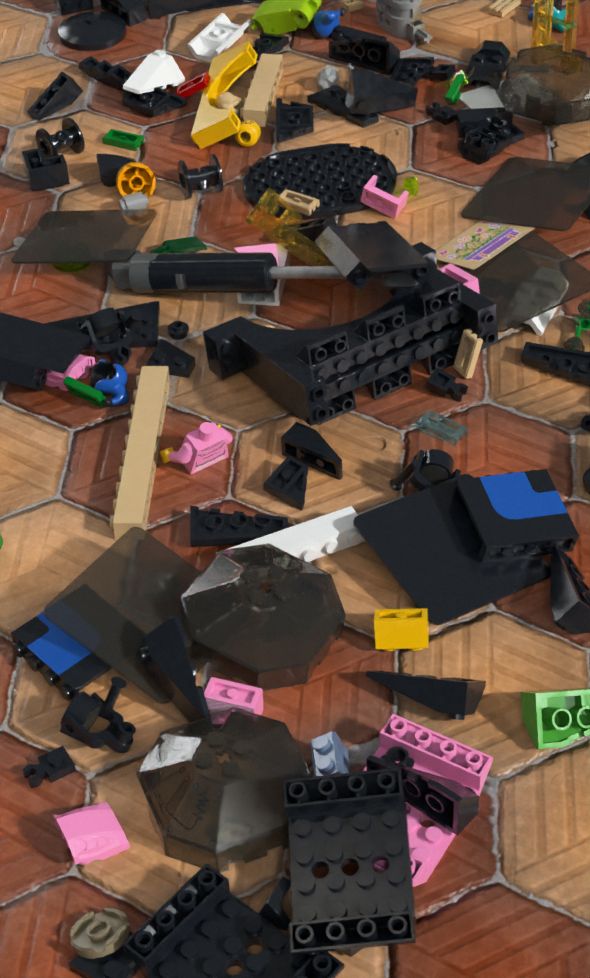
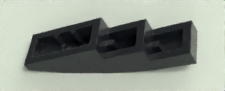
M92 56L81 61L78 69L90 77L120 91H124L123 85L126 77L132 75V73L119 64L114 67L106 60L99 62Z

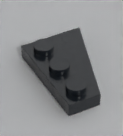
M261 32L259 35L260 39L254 41L255 46H253V49L258 55L257 60H260L261 54H275L282 50L283 47L289 44V37Z

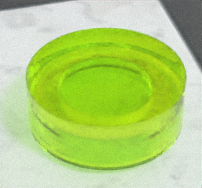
M414 176L406 177L403 183L404 191L409 192L408 197L416 196L419 191L417 179Z

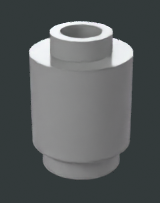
M141 191L125 195L122 199H119L123 215L147 210L146 206L149 205L147 195L142 194Z

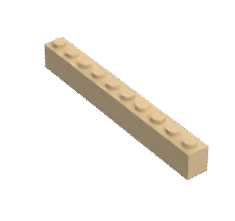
M142 366L140 375L136 376V387L138 389H134L133 400L135 404H131L132 419L128 420L129 434L125 435V448L127 449L122 451V463L124 465L119 467V479L121 481L116 483V496L118 497L113 500V513L115 514L110 516V530H114L115 540H145L170 387L168 366Z

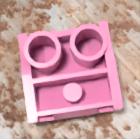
M79 354L63 374L47 370L45 385L50 387L58 386L63 391H69L63 383L65 378L69 376L76 380L89 376V368L94 366L95 357Z
M107 802L78 808L61 815H52L58 830L60 829L62 838L66 841L67 848L71 851L75 865L88 864L93 860H104L130 848L129 842Z

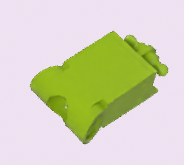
M322 0L263 1L252 17L251 29L256 30L258 27H262L264 33L279 35L294 31L297 28H306L313 15L320 8Z

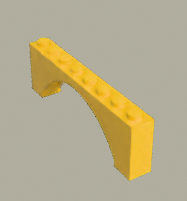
M249 41L212 58L208 72L210 75L208 87L203 90L191 132L193 142L200 149L239 132L241 121L232 107L229 109H218L216 101L218 96L226 92L237 78L256 64L258 55Z

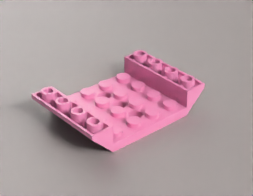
M392 714L380 731V747L373 755L381 758L383 755H386L390 748L402 747L407 750L409 758L414 759V766L412 768L454 780L464 787L471 788L478 796L481 794L493 761L492 756L395 714ZM406 802V809L410 812L407 815L412 879L413 887L427 882L455 837V834ZM425 820H430L434 822L435 825L426 828L423 827L420 823ZM378 860L374 863L373 869L384 872L387 870L389 863L385 860Z

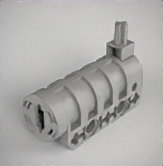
M376 0L377 22L388 33L396 37H408L413 42L421 39L427 44L433 38L431 34L425 31L426 23L422 21V9L419 7L422 4V0Z

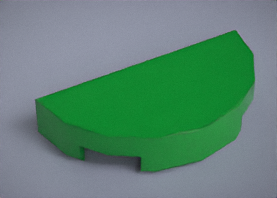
M458 73L445 96L447 104H456L462 94V92H459L461 84H464V74Z

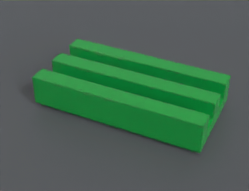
M111 129L102 138V141L105 145L136 151L137 147L144 143V136Z
M69 376L65 378L63 383L72 394L103 409L106 408L103 405V400L106 397L103 396L101 391Z

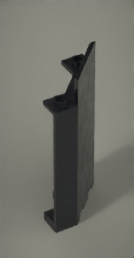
M386 221L367 224L354 223L345 226L331 225L314 241L342 275L360 291L378 274L407 272L422 285L436 270Z
M0 312V380L42 391L47 380V370L63 374L89 344L92 336Z

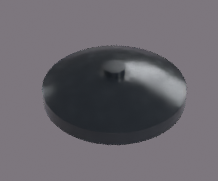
M103 11L76 14L64 20L58 28L60 42L64 46L78 51H98L110 48L120 43L127 34L126 23L123 18Z

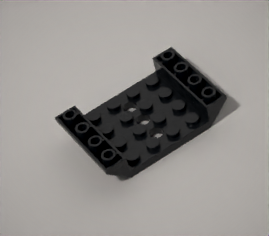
M401 768L283 780L284 808L288 815L293 916V922L289 923L291 955L416 943V914L408 820ZM378 860H385L389 863L387 870L384 872L374 871L373 865ZM347 864H357L359 866L357 873L354 875L344 874L343 869ZM319 866L329 868V873L324 878H316L313 876V873Z
M207 863L123 944V948L145 978H335L345 968V964L329 952L291 955L290 937L232 895L229 888V879ZM253 945H259L263 948L259 954H250L247 952V949ZM232 966H239L243 969L239 975L232 976L226 972Z

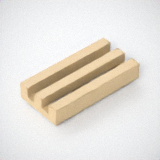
M497 0L488 7V13L503 17L520 5L521 0Z
M287 189L275 199L277 206L309 216L311 211L314 212L316 210L315 207L318 208L320 206L318 199Z
M471 329L463 331L453 366L465 379L472 378L483 342L481 338H477V334H472Z

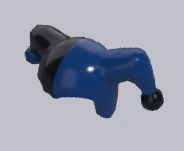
M340 8L338 11H318L313 15L309 25L306 28L300 29L312 32L317 38L325 39L339 25V15L344 16L346 11L343 8Z
M100 359L93 366L90 386L101 391L103 394L114 397L112 399L109 397L105 398L103 405L105 407L124 405L129 401L125 388L128 379L125 367L118 361L106 362L104 359Z

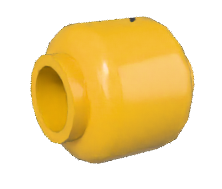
M251 120L241 122L239 132L234 134L235 140L243 147L255 145L261 135L260 127Z

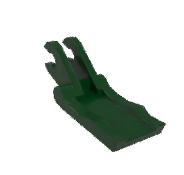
M194 236L164 241L161 247L152 250L150 253L198 252L200 250H207V246Z

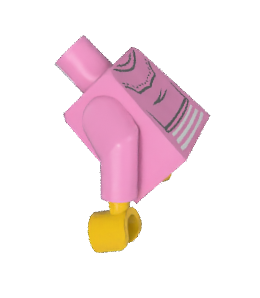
M204 422L200 425V428L185 435L179 451H174L173 447L160 451L163 463L171 461L183 464L190 475L228 458L227 444H230L233 438L231 433L222 428L220 424Z

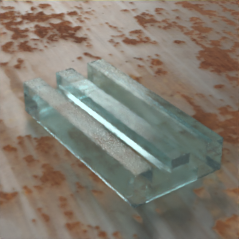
M430 410L416 422L417 429L454 446L457 444V440L460 441L462 439V435L465 436L467 434L466 426Z

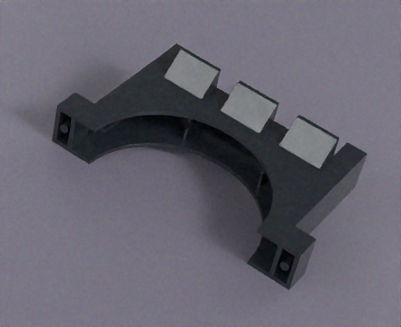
M419 242L412 246L436 270L422 285L390 289L393 297L382 307L364 317L331 327L286 330L255 324L240 316L203 331L209 369L222 380L239 372L244 373L307 424L313 426L315 424H323L356 409L354 389L366 385L372 398L376 400L412 384L410 364L421 360L429 375H432L436 368L443 370L454 365L465 329H471L472 334H477V338L483 340L480 351L498 343L496 304L438 270L436 250Z

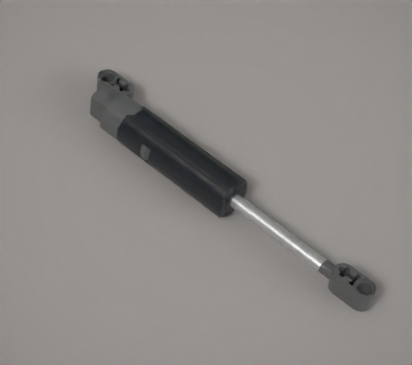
M112 250L104 254L108 275L114 278L116 289H132L136 293H272L276 288L277 279H346L336 266H278L275 256L270 252L141 253L139 250ZM407 272L378 274L372 278L380 279L381 284L388 287H410L419 284Z

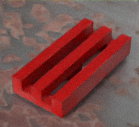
M205 72L177 88L176 95L187 98L208 87L210 75Z

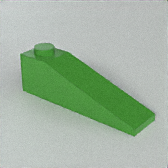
M590 688L521 692L522 720L536 749L565 747L578 738L590 735Z

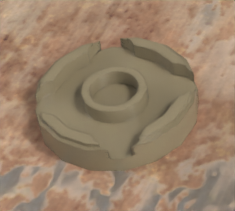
M103 908L100 913L94 914V911L81 917L70 932V942L74 952L80 957L94 959L104 957L119 949L126 942L130 934V926L125 913L119 909Z

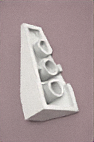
M156 50L144 59L124 83L123 89L142 94L154 91V88L165 89L168 84H171L173 87L178 86L185 81V77L171 55L166 54L165 51Z

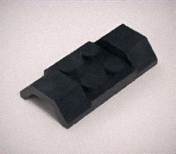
M484 40L475 49L466 71L463 87H467L473 80L489 81L495 90H499L510 57V51L503 42Z

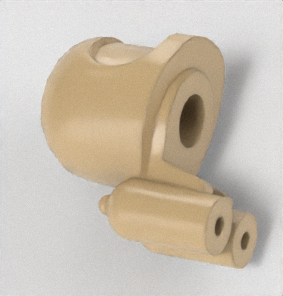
M223 92L218 96L216 105L218 109H229L232 107L237 115L243 106V100L230 92Z

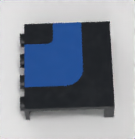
M547 469L456 480L452 498L463 499L482 541L478 554L481 564L551 554V548L554 545L563 552L573 551L579 534Z
M85 584L11 632L14 653L18 657H23L27 660L31 669L35 672L39 671L50 686L54 685L57 687L67 701H73L81 689L133 653L137 655V649L140 646L142 637L145 635Z

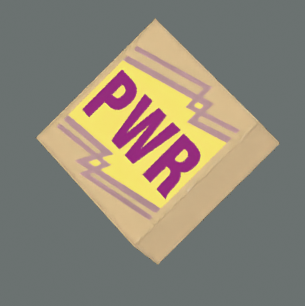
M341 0V6L348 12L362 9L363 2L361 0Z

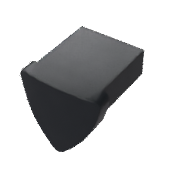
M283 876L259 914L277 928L287 931L291 920L279 904L291 887V881Z

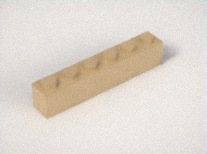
M261 54L260 60H257L256 70L253 71V79L250 80V88H247V98H244L243 107L240 109V118L243 121L251 120L256 122L259 127H266L283 73V55Z

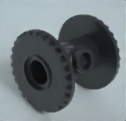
M69 117L63 119L62 130L57 131L55 134L50 135L43 128L36 131V144L38 148H41L44 158L56 156L58 151L68 147L77 154L82 153L85 149L83 134L77 123Z
M215 154L209 155V166L200 167V172L198 168L188 170L183 160L178 162L179 180L184 196L187 199L192 198V187H197L199 191L208 189V184L213 183L217 192L223 190L222 171Z

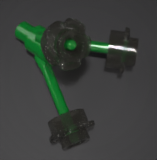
M585 298L579 303V315L574 317L576 325L575 335L564 342V348L585 351L584 343L579 338L581 330H588L590 328V298Z

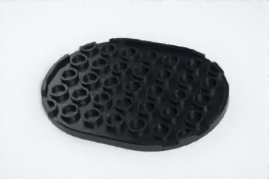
M349 143L324 144L277 152L267 156L266 160L262 162H256L249 168L248 174L244 177L243 189L247 201L264 214L288 220H310L372 208L360 202L364 186L373 175H376L378 178L375 187L391 195L397 184V171L393 162L388 157L374 152L372 148L362 145L360 147H352ZM287 189L318 199L320 206L318 208L315 207L316 210L314 212L311 211L309 216L277 206L275 199Z

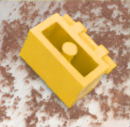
M428 608L375 610L374 631L376 649L384 651H394L396 649L419 651L423 648H428Z

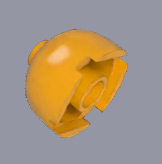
M130 162L119 169L116 176V186L122 196L141 191L142 194H146L148 197L152 195L155 189L156 178L147 165L140 162Z

